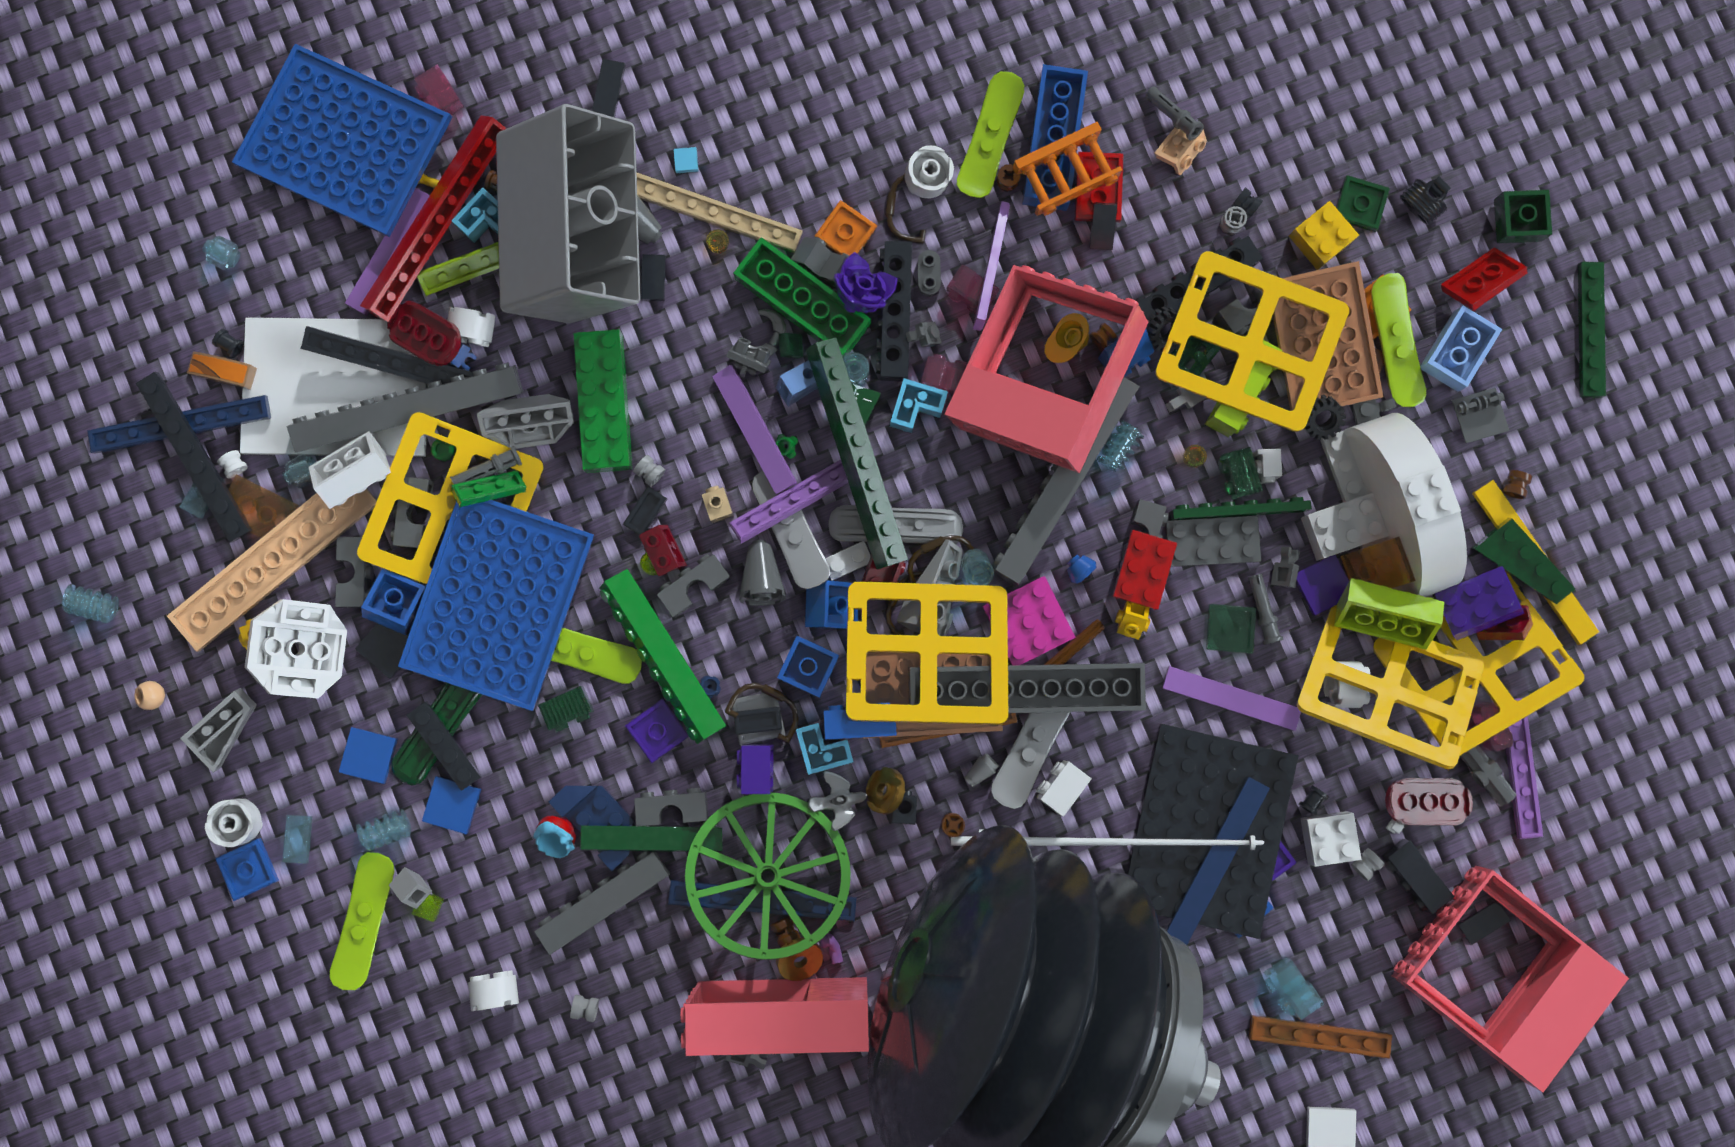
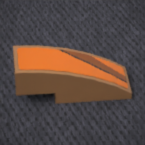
M193 351L187 374L251 390L257 368L247 363Z

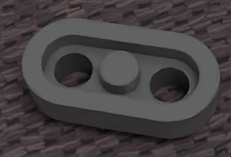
M926 250L918 257V289L922 295L932 297L939 292L941 287L940 257L935 251ZM931 258L933 263L926 264L925 259ZM931 280L934 285L928 287L925 282Z

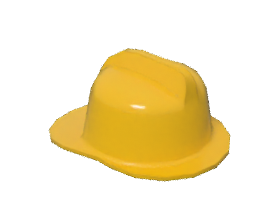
M1072 313L1060 320L1045 344V354L1051 362L1065 363L1071 360L1077 352L1085 348L1089 340V323L1087 319L1081 314Z

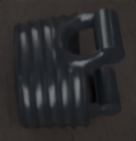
M1440 176L1428 183L1421 179H1415L1409 185V188H1406V191L1400 195V199L1421 222L1430 225L1434 220H1437V217H1440L1441 214L1447 211V206L1443 200L1451 187ZM1428 190H1430L1437 198L1431 197L1429 195Z

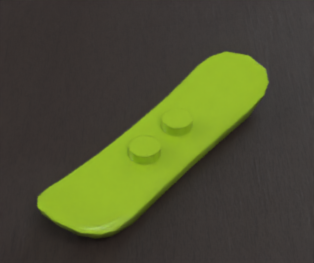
M1000 71L989 82L972 140L957 177L959 190L969 196L982 198L987 196L992 190L1007 138L1024 95L1022 78L1012 72Z
M1388 273L1378 278L1371 290L1372 307L1381 343L1387 383L1391 396L1397 404L1402 407H1415L1424 402L1426 386L1413 337L1406 283L1404 277L1399 273Z
M562 628L551 661L581 669L622 684L631 683L636 680L642 664L637 650L632 647L581 634L566 628Z
M367 852L360 857L357 864L345 922L330 968L332 984L342 990H356L361 987L366 981L371 967L380 924L391 889L389 884L393 881L394 876L393 862L389 857L380 853Z

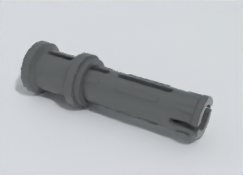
M1155 86L1147 91L1145 98L1173 121V126L1176 129H1181L1186 134L1187 139L1194 140L1201 134L1204 124L1194 120L1189 111L1181 110Z
M512 446L510 450L499 455L493 454L490 457L491 460L450 478L453 484L485 478L496 472L502 474L504 470L515 465L521 466L522 462L514 446Z
M1258 574L1257 576L1248 577L1260 618L1258 626L1261 627L1264 636L1263 645L1284 639L1283 636H1280L1277 626L1278 617L1273 616L1262 577L1263 574Z

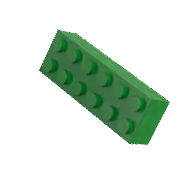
M762 237L733 272L737 282L816 341L820 342L836 338L843 360L871 326V319L862 312H848L836 292Z
M620 329L573 333L583 470L586 473L633 470L623 334Z

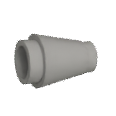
M987 753L983 756L980 755L964 778L974 787L995 774V770L999 766Z

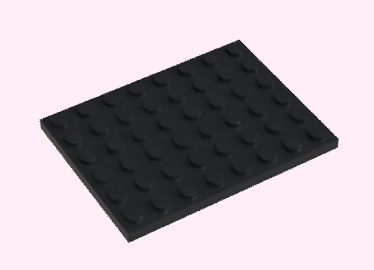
M1160 724L1135 839L1214 840L1247 777L1270 788L1243 840H1249V836H1255V840H1262L1264 844L1256 845L1255 850H1250L1249 845L1239 846L1198 925L1260 939L1299 755ZM1133 845L1127 875L1136 879L1144 887L1157 915L1173 918L1211 845Z

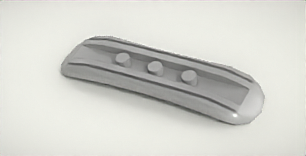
M762 470L754 477L752 483L753 492L760 505L777 496ZM802 510L771 527L795 583L799 587L810 589L828 580L830 566Z
M843 505L831 512L828 526L830 535L835 540L841 542L867 541L856 505ZM892 508L902 542L925 544L940 536H962V518L952 510ZM951 540V542H953L955 545L959 542Z
M1037 712L1028 714L1013 747L992 784L991 791L994 799L1003 806L1013 809L1021 807L1026 802L1038 773L1070 712Z

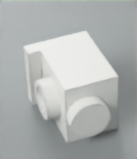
M1258 449L1253 452V457H1257L1254 469L1255 473L1258 474V479L1264 484L1275 483V479L1282 476L1281 449Z

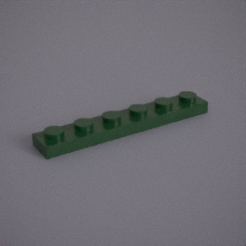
M1604 262L1578 263L1580 397L1603 398L1606 396Z
M1303 497L1289 498L1290 502H1281L1280 498L1268 499L1267 503L1258 504V500L1244 501V505H1235L1234 501L1222 502L1221 506L1212 507V503L1198 504V508H1189V505L1186 504L1176 505L1175 509L1169 512V518L1172 521L1300 513L1312 510L1311 500L1304 501Z

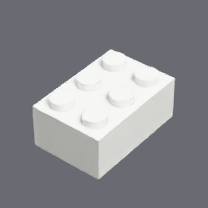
M370 431L309 466L313 489L329 509L342 505L349 497L356 493H362L369 485L376 481H382L391 473L385 451Z

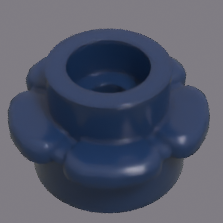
M707 675L701 679L700 685L709 698L720 693L721 687L719 686L720 681L718 678Z

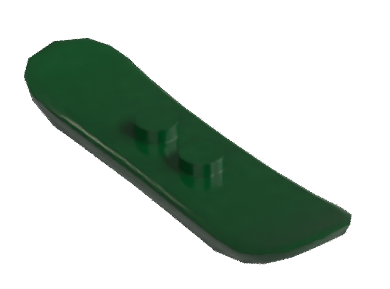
M445 683L431 707L453 736L483 694ZM415 728L394 756L391 764L392 772L400 781L411 786L417 785L424 781L438 758Z

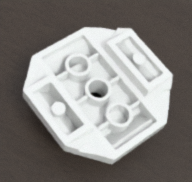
M280 599L251 620L245 668L268 694L319 698L342 676L347 630L336 616L331 605ZM295 642L299 645V652L296 655L291 652V646Z

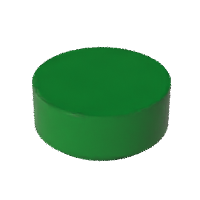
M438 439L431 446L433 457L442 462L451 460L456 452L455 446Z

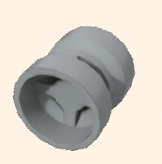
M1238 206L1229 208L1220 220L1221 230L1229 235L1238 233L1247 221L1246 212Z
M649 455L643 457L633 470L637 476H644L645 482L650 487L655 485L666 471L661 465L654 464V460Z
M1369 848L1362 853V860H1356L1351 864L1352 868L1366 881L1373 877V871L1380 870L1385 865Z
M575 995L570 1018L577 1020L585 1018L588 1022H595L599 999L593 997L585 999L582 995Z

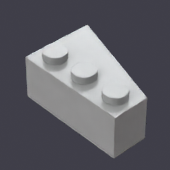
M239 688L233 691L180 739L214 773L223 765L257 704Z

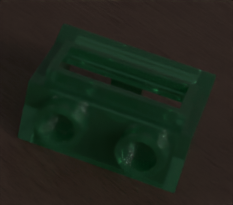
M1190 336L1179 360L1178 367L1181 370L1199 376L1221 348ZM1201 346L1206 348L1203 353L1198 351ZM1179 347L1175 348L1170 354L1176 356ZM1193 357L1195 363L1188 370L1185 366Z

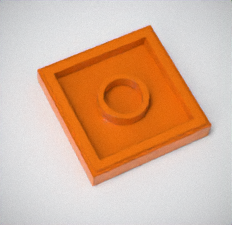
M840 200L814 238L822 239L826 243V247L839 255L845 253L850 256L854 252L859 254L877 229V225Z

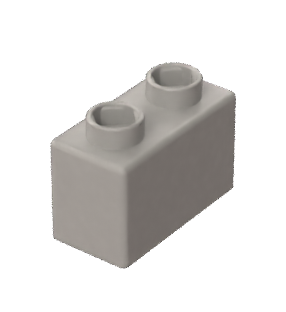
M563 104L500 131L496 135L499 283L500 307L502 311L551 321L574 323L638 304L640 302L634 125L625 120L573 105Z

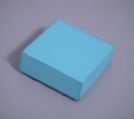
M696 147L674 149L676 173L699 172Z

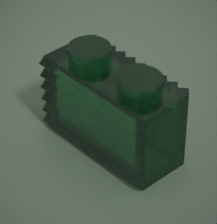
M1251 447L1235 450L1220 456L1221 460L1218 461L1219 469L1222 474L1225 473L1227 481L1224 484L1225 491L1228 496L1231 495L1232 500L1263 491Z
M579 686L538 704L548 730L555 729L556 733L569 728L568 723L574 720L577 723H581L590 719L589 714L594 712L584 686Z

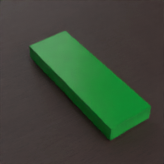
M516 470L454 484L451 486V492L458 505L463 507L526 492V485Z

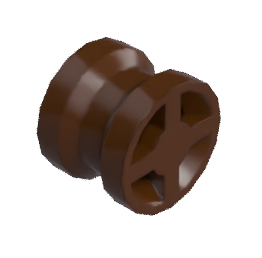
M1011 164L1002 166L996 179L998 187L1006 192L1014 190L1018 186L1020 174L1016 176Z
M1102 323L1099 326V330L1089 334L1091 341L1100 351H1103L1110 343L1118 340L1115 332L1106 323Z
M948 813L942 818L941 828L946 835L957 837L964 832L965 822L959 814Z

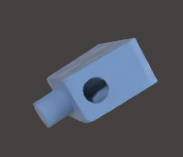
M809 360L782 374L776 386L777 391L788 407L818 388Z

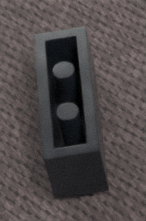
M1402 839L1382 855L1386 861L1384 866L1391 874L1398 876L1400 879L1399 885L1406 893L1410 892L1415 898L1413 902L1420 911L1434 914L1454 898V895L1410 840Z

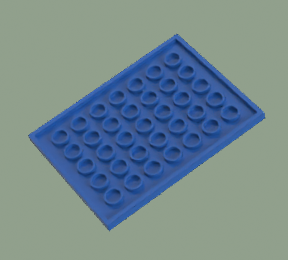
M294 44L232 163L390 237L453 117L443 110Z
M493 500L460 507L456 501L398 667L534 711L594 534Z

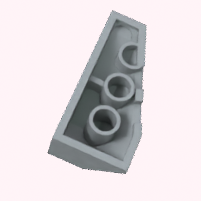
M945 540L916 583L954 584L955 579L959 577L962 549L950 540ZM904 600L897 622L919 634L920 603L918 601ZM951 602L937 603V633L939 636H947L952 623L953 614L950 613Z

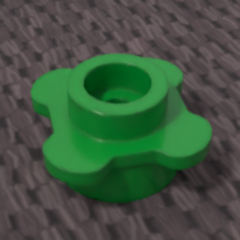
M784 434L778 435L775 443L782 456L793 459L796 456L795 446L798 444V439L795 436L786 437Z

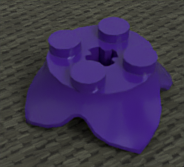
M856 252L844 260L840 273L834 275L838 296L844 303V308L852 313L856 311L864 313L875 312L877 308L885 307V301L894 293L898 279L885 272L872 274L869 264Z

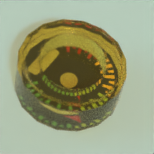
M716 229L707 235L706 243L710 251L722 253L729 246V238L724 231Z
M1191 445L1183 453V461L1191 468L1202 466L1207 459V453L1200 445Z

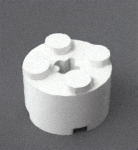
M924 146L911 156L905 169V181L908 190L922 198H934L941 195L952 179L954 172L953 161L940 147Z
M449 307L447 320L454 323L459 329L461 343H467V339H469L468 343L489 347V343L492 342L496 315L490 313L482 314L480 311Z
M1336 661L1370 674L1369 667H1364L1359 661ZM1329 676L1324 677V694L1329 696L1331 701L1327 702L1328 705L1336 708H1361L1363 704L1369 703L1370 694L1368 691Z
M230 799L220 801L210 808L205 823V831L214 844L224 847H235L251 842L262 829L263 823L258 808L247 799Z
M513 970L493 973L494 978L490 979L489 974L470 977L468 989L471 1011L518 1004L516 975H513Z

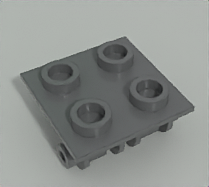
M1496 387L1452 400L1465 443L1510 431L1501 406V402L1505 400L1502 392H1497Z

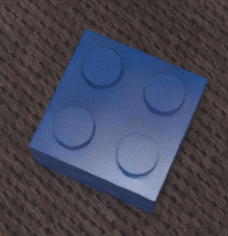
M382 568L361 606L362 617L406 635L415 619L426 586Z
M796 636L777 678L820 698L839 655Z

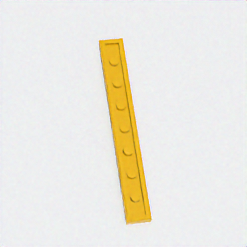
M1494 480L1489 481L1472 493L1495 527L1507 518H1512L1543 552ZM1572 592L1558 604L1545 598L1577 645L1583 644L1599 633V630Z

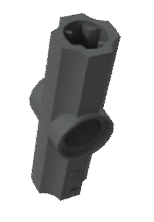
M1479 745L1460 756L1471 770L1470 775L1474 781L1482 788H1485L1499 807L1508 804L1515 798L1517 794L1501 775L1502 770L1493 759L1487 757Z

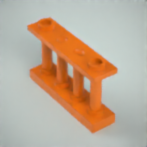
M1098 121L1014 161L1013 170L1016 176L1022 173L1027 175L1041 203L1037 205L1035 210L1036 216L1044 214V216L1056 211L1057 206L1104 184L1110 186L1119 180L1118 177L1122 172L1121 167L1119 166L1111 170L1097 143V137H1099L1102 130ZM1083 144L1089 146L1102 172V175L1090 180L1076 152L1077 147ZM1062 154L1068 155L1082 183L1071 190L1055 161L1056 157ZM1043 163L1048 166L1061 192L1060 195L1050 200L1035 172L1036 166Z

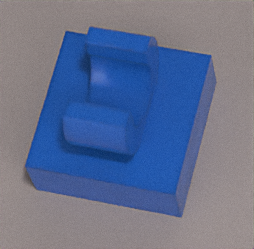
M461 343L458 354L449 364L469 370L470 367L464 362L465 358L470 357L476 360L477 357L469 352L471 348Z

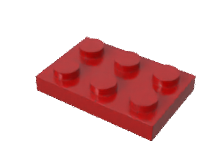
M1078 152V156L1090 180L1102 175L1092 152ZM1103 153L1111 170L1119 166L1121 167L1122 172L1118 177L1119 180L1110 186L1104 184L1076 197L1075 221H1092L1094 202L1117 203L1116 222H1121L1123 154ZM1076 174V187H1077V186L1081 185L1082 183H1081V181H1080L1078 175Z
M1494 247L1443 282L1441 289L1444 293L1474 311L1527 274V266Z
M1131 530L1112 597L1158 610L1177 543Z

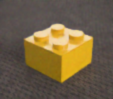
M1329 201L1295 228L1289 235V238L1311 264L1319 270L1351 244L1359 234L1332 202Z

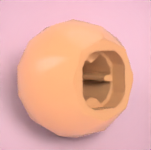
M155 681L141 683L135 689V702L143 710L159 708L165 699L164 688Z

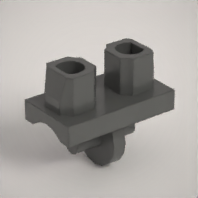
M740 337L726 356L736 361L734 367L741 370L739 377L745 378L747 373L755 376L757 370L765 373L771 363L769 360L771 350L764 346H759L756 353L753 354L748 351L751 342Z

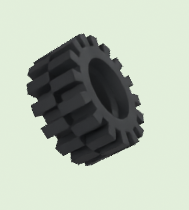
M1162 307V311L1156 309L1155 315L1151 313L1149 315L1151 319L1150 321L1148 320L1146 327L1152 346L1163 352L1178 313L1172 308L1167 309L1166 307ZM1171 323L1168 333L1160 337L1161 329L1166 324ZM1172 342L1169 352L1173 351L1172 347L1177 349L1179 345Z
M1321 395V399L1317 396L1304 429L1310 436L1321 440V437L1327 440L1329 439L1328 435H1331L1333 438L1336 436L1334 433L1336 430L1339 433L1342 429L1339 426L1345 425L1343 420L1346 419L1345 411L1331 396L1327 398L1325 395ZM1330 411L1331 416L1327 422L1320 425L1315 423V418L1320 412Z

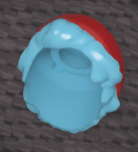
M546 816L540 820L533 835L539 851L545 852L547 856L560 859L575 849L576 835L572 824L566 817Z

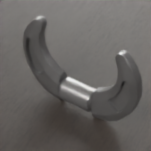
M763 309L759 310V315L767 316L772 321L775 332L769 344L765 343L762 346L770 349V356H772L778 350L775 347H777L782 335H786L787 328L783 317L774 310ZM749 346L748 351L755 354L758 347Z

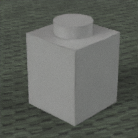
M405 867L389 884L402 903L415 909L432 892L419 874Z

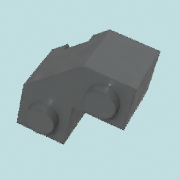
M804 237L791 260L811 275L815 274L824 279L825 284L836 289L837 285L834 281V275L840 273L841 266L849 255L842 253V255L832 253L825 247L826 243L818 237L814 239Z

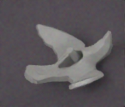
M824 771L823 777L831 787L830 795L826 797H811L808 801V808L813 812L824 809L833 810L835 819L832 821L831 828L833 831H836L850 822L855 816L852 805L864 801L867 794L864 792L850 793L849 781L835 773Z

